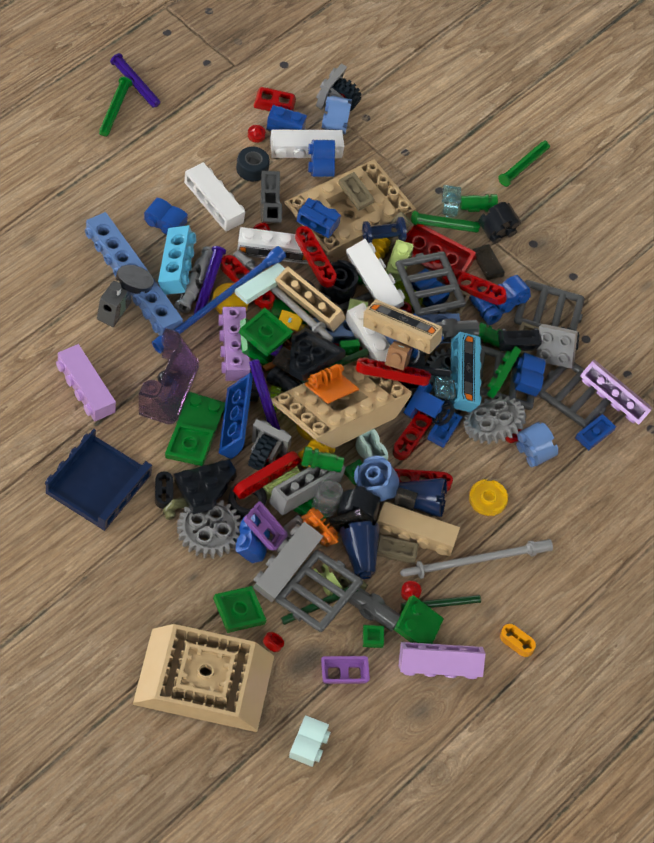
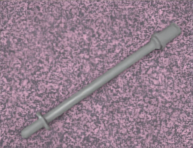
M241 250L234 252L233 256L249 271L255 268V261L252 258H248ZM277 286L271 289L279 299L312 328V332L330 342L332 341L333 337L325 330L326 325L323 321L317 323Z
M551 539L537 542L531 540L528 541L526 546L423 565L421 561H417L416 567L402 569L400 574L403 577L418 574V577L423 579L424 574L427 572L528 554L531 557L536 556L537 553L553 551V544Z

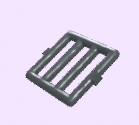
M445 252L427 255L419 253L415 257L396 261L397 270L416 315L423 316L437 312L438 314H444L447 310L466 305ZM440 260L443 265V269L409 276L405 269L406 266ZM446 275L450 282V285L417 292L414 291L411 284L412 282ZM454 292L457 301L421 308L418 301L420 298Z
M525 281L529 288L541 291L533 321L522 318L526 303L517 307L514 318L516 324L521 325L522 322L539 327L549 293L559 296L551 326H559L565 300L569 299L576 301L570 328L577 331L578 323H581L583 316L581 312L585 300L584 296L534 281Z
M482 346L480 353V362L482 363L480 370L481 381L485 354L495 357L493 376L496 378L497 374H495V371L500 363L502 364V358L506 353ZM515 363L512 367L511 382L509 389L510 400L516 398L517 390H515V383H513L514 375L517 372V368H515ZM480 386V395L489 397L486 395L489 389ZM498 391L494 397L495 399H498L500 396H502V398L505 399L508 395L499 393ZM527 394L526 401L516 398V402L520 401L524 409L531 410L533 409L535 396Z
M574 362V366L571 369L577 374L553 397L546 390L567 369V367L558 366L554 371L551 370L548 373L538 396L585 428L599 415L605 413L606 407L611 401L607 398L603 399L587 418L583 419L576 412L597 390L593 386L589 387L568 408L561 401L582 380L580 375L585 369Z
M315 550L277 595L275 601L290 611L299 622L303 620L318 632H323L360 588L363 580L345 568V564L340 560L336 562L322 551ZM318 559L353 582L346 592L312 569V566ZM305 575L309 576L340 597V599L332 607L300 585L301 579ZM294 590L327 614L319 622L285 598Z

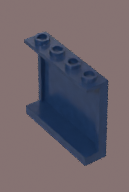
M93 428L89 434L86 433L83 436L80 445L71 450L67 460H63L59 464L57 471L53 475L48 476L45 481L46 494L105 531L149 479L152 473V464L145 461L141 465L97 438L96 430Z

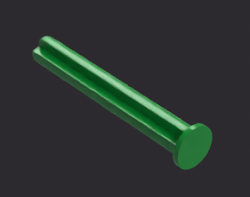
M120 77L118 80L119 85L99 129L101 136L107 137L128 88L132 86V81L127 77Z
M544 140L506 173L500 174L498 176L499 182L503 186L508 187L515 177L550 148L548 141Z
M414 211L411 215V222L414 226L420 224L475 233L479 232L480 229L479 223L474 221L420 214L418 211Z

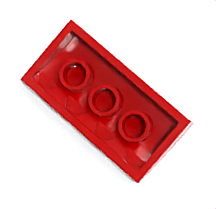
M420 224L413 226L409 230L406 241H404L414 246L411 258L419 253L427 255L443 251L446 253L451 267L466 273L476 258L475 251ZM440 260L420 263L431 270L443 269Z

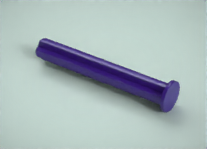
M121 53L115 54L111 58L110 63L115 65L125 77L132 81V85L152 108L158 107L160 100L126 63Z
M220 246L212 247L213 254L194 314L208 304L222 257L226 254V250Z
M259 359L251 360L249 365L267 422L272 427L280 430Z

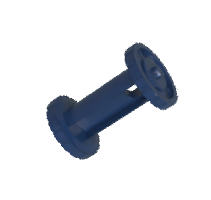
M398 217L397 222L393 224L370 226L369 221H364L362 224L363 240L366 239L368 244L372 243L373 239L397 236L399 240L406 241L407 229L403 217ZM396 228L397 232H393L391 229Z

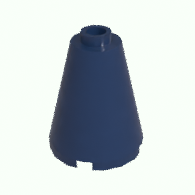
M437 478L399 482V487L394 497L395 502L435 517H442L446 503L444 499L445 494H447V479Z
M364 521L351 523L347 529H344V526L339 529L340 536L354 573L361 579L372 578L376 571L379 524L376 523L373 526L372 522Z

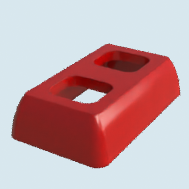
M260 87L257 91L254 108L271 111L272 106L275 105L294 111L296 96L292 93ZM262 93L272 95V99H263ZM279 97L290 99L289 103L279 102Z

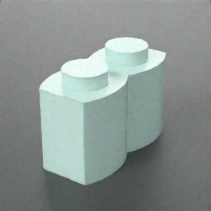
M375 429L357 437L356 450L364 460L371 456H382L388 460L387 449L380 443L379 435Z
M305 715L291 748L289 758L313 767L315 761L319 762L323 750L320 749L322 743L327 744L331 733L327 731L329 724Z

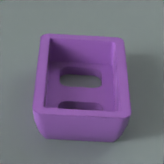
M261 501L257 502L244 518V522L268 550H277L288 536L287 531ZM253 514H256L261 521L258 527L250 519ZM266 529L273 534L271 541L263 534Z
M323 656L321 658L322 679L325 684H365L370 680L368 657ZM328 668H338L340 670V678L330 679L328 677ZM359 668L361 678H349L348 669Z

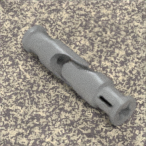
M209 246L203 247L202 254L196 260L189 275V284L186 286V292L180 293L181 296L174 305L177 310L183 313L190 311L191 304L196 300L203 285L213 254L212 248Z

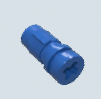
M470 295L469 299L480 312V316L487 325H493L501 319L502 312L495 304Z

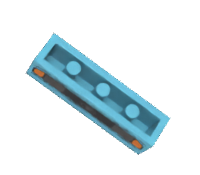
M459 332L451 339L450 402L454 404L455 409L472 412L481 403L480 370L482 363L480 362V353L482 346L480 345V337L464 332Z

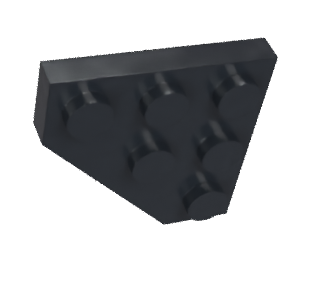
M304 328L292 335L290 374L304 382L310 378V375L318 373L346 357V352L341 347Z
M230 459L173 474L174 481L193 515L212 510L216 505V500L222 497L228 489L230 481H234L237 477L236 469Z

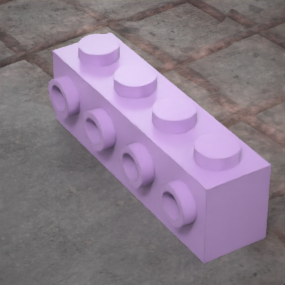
M223 307L222 314L218 316V324L222 326V330L219 331V340L223 341V346L220 347V356L224 357V362L221 363V371L225 373V381H238L250 373L249 357L242 353L241 335L239 334L240 320L246 318V307Z
M77 344L58 352L57 368L65 374L66 382L75 390L74 393L77 400L82 401L86 414L88 416L91 415L95 422L115 413L116 401L80 345Z
M593 360L580 375L583 378L582 381L587 386H593L600 397L611 401V406L619 412L620 410L626 414L625 417L633 424L636 422L639 425L652 410L649 404L596 360Z
M401 642L398 666L400 672L409 676L419 673L428 677L444 675L448 678L465 676L468 679H477V677H483L485 651L483 647Z

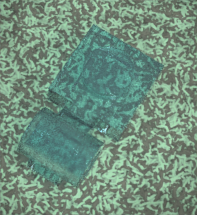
M444 185L442 189V203L445 204L443 205L442 214L453 218L458 214L461 202V187Z
M439 367V369H447V370H449L448 368H445V367ZM452 371L450 378L434 376L435 397L454 400L456 389L455 380H451Z

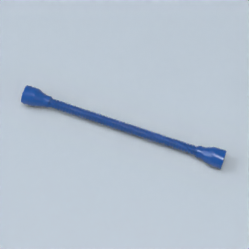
M276 246L269 252L262 263L197 311L188 320L184 321L175 330L152 341L154 349L160 354L163 353L178 335L235 293L236 288L251 280L266 268L283 261L286 258L283 249Z

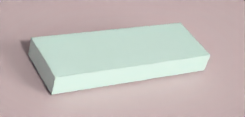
M279 263L273 265L236 288L235 294L243 302L249 304L276 287L275 279L285 268Z

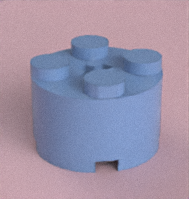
M332 95L331 97L327 96L325 112L328 113L323 115L321 128L325 130H342L345 135L352 99Z
M539 421L519 431L517 434L519 440L516 443L517 449L520 453L524 452L526 454L527 463L531 468L558 455V446H554L552 440L555 438L546 424H540Z
M371 456L363 460L364 463L360 467L358 465L354 472V480L357 486L365 487L368 492L380 497L381 501L394 498L399 487V477L391 463L382 456Z

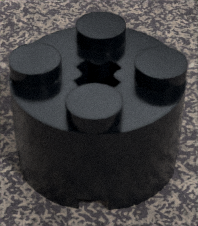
M506 202L492 206L488 209L490 213L486 216L483 213L478 220L493 244L500 242L504 236L512 237L517 233L516 228L521 224V220L510 203L507 204Z
M337 260V262L331 263L337 275L335 284L332 287H324L319 283V291L331 297V301L339 305L353 298L359 278L355 266L345 260Z
M356 486L355 489L343 491L337 511L338 522L349 528L351 523L370 521L375 526L381 498L368 492L363 486Z

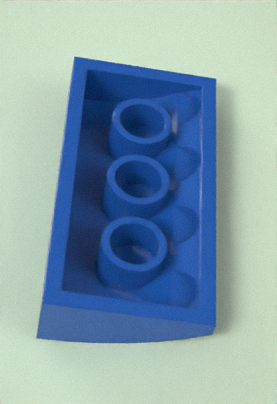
M252 373L247 374L227 388L219 454L229 459H233L238 455L245 443L253 380Z

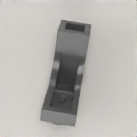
M261 171L260 214L262 223L282 222L280 171Z

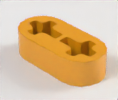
M513 624L503 626L500 632L501 641L523 657L531 656L536 648L535 640ZM507 633H513V636H506ZM528 644L529 648L524 649L523 645Z

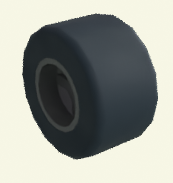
M258 147L242 149L237 158V173L247 181H260L261 171L269 170V155Z

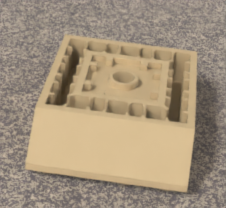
M375 159L285 201L286 206L296 218L299 209L308 198L318 200L325 207L338 211L341 215L340 224L329 239L312 230L324 253L336 258L347 255L346 250L363 240L362 224L364 221H369L370 226L389 224L399 212H403L409 218L416 211L413 204ZM355 172L375 199L374 203L359 211L338 184L341 178ZM350 214L353 218L345 217L344 215Z
M356 360L344 365V371L342 372L343 376L359 388L356 392L327 404L303 383L271 398V400L278 409L316 441L331 448H336L395 419L412 395V392L398 381L357 372L355 369Z
M177 624L154 628L151 632L133 705L257 732L274 655L258 643ZM208 668L211 674L204 676L200 673V670Z

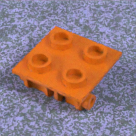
M335 364L330 369L325 368L318 373L310 375L308 382L304 383L305 386L327 404L359 390L356 385L342 375L344 367L341 364Z
M312 507L301 518L323 535L319 543L326 547L338 543V532L333 526L327 528L330 522L324 525L323 523L327 519L320 520L324 516L318 508Z

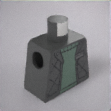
M112 281L100 298L97 320L114 327L132 303L131 292L123 289L119 282Z

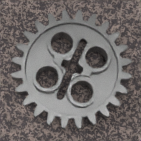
M500 396L498 399L494 397L490 401L485 398L484 403H480L472 412H467L468 415L464 416L465 421H463L469 438H473L474 441L480 440L481 444L485 440L488 444L491 441H495L497 444L499 439L505 441V437L513 438L512 433L518 434V429H523L522 424H526L525 419L527 417L524 406H521L520 401L516 402V398L510 400L509 396L505 399Z
M224 500L216 503L212 510L194 515L190 508L184 507V513H180L177 521V533H179V540H184L183 547L189 545L188 552L196 550L195 556L203 553V558H206L207 554H210L212 559H214L215 554L222 557L223 551L229 554L230 548H236V541L240 535L241 516H236L237 510L233 509L230 511L231 504L224 506Z

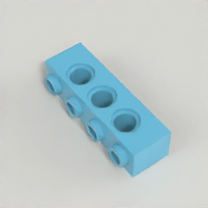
M189 225L168 228L158 284L165 295L185 293L186 286L189 284L188 275L192 269L191 258L194 256L193 247L196 243V234L192 232Z

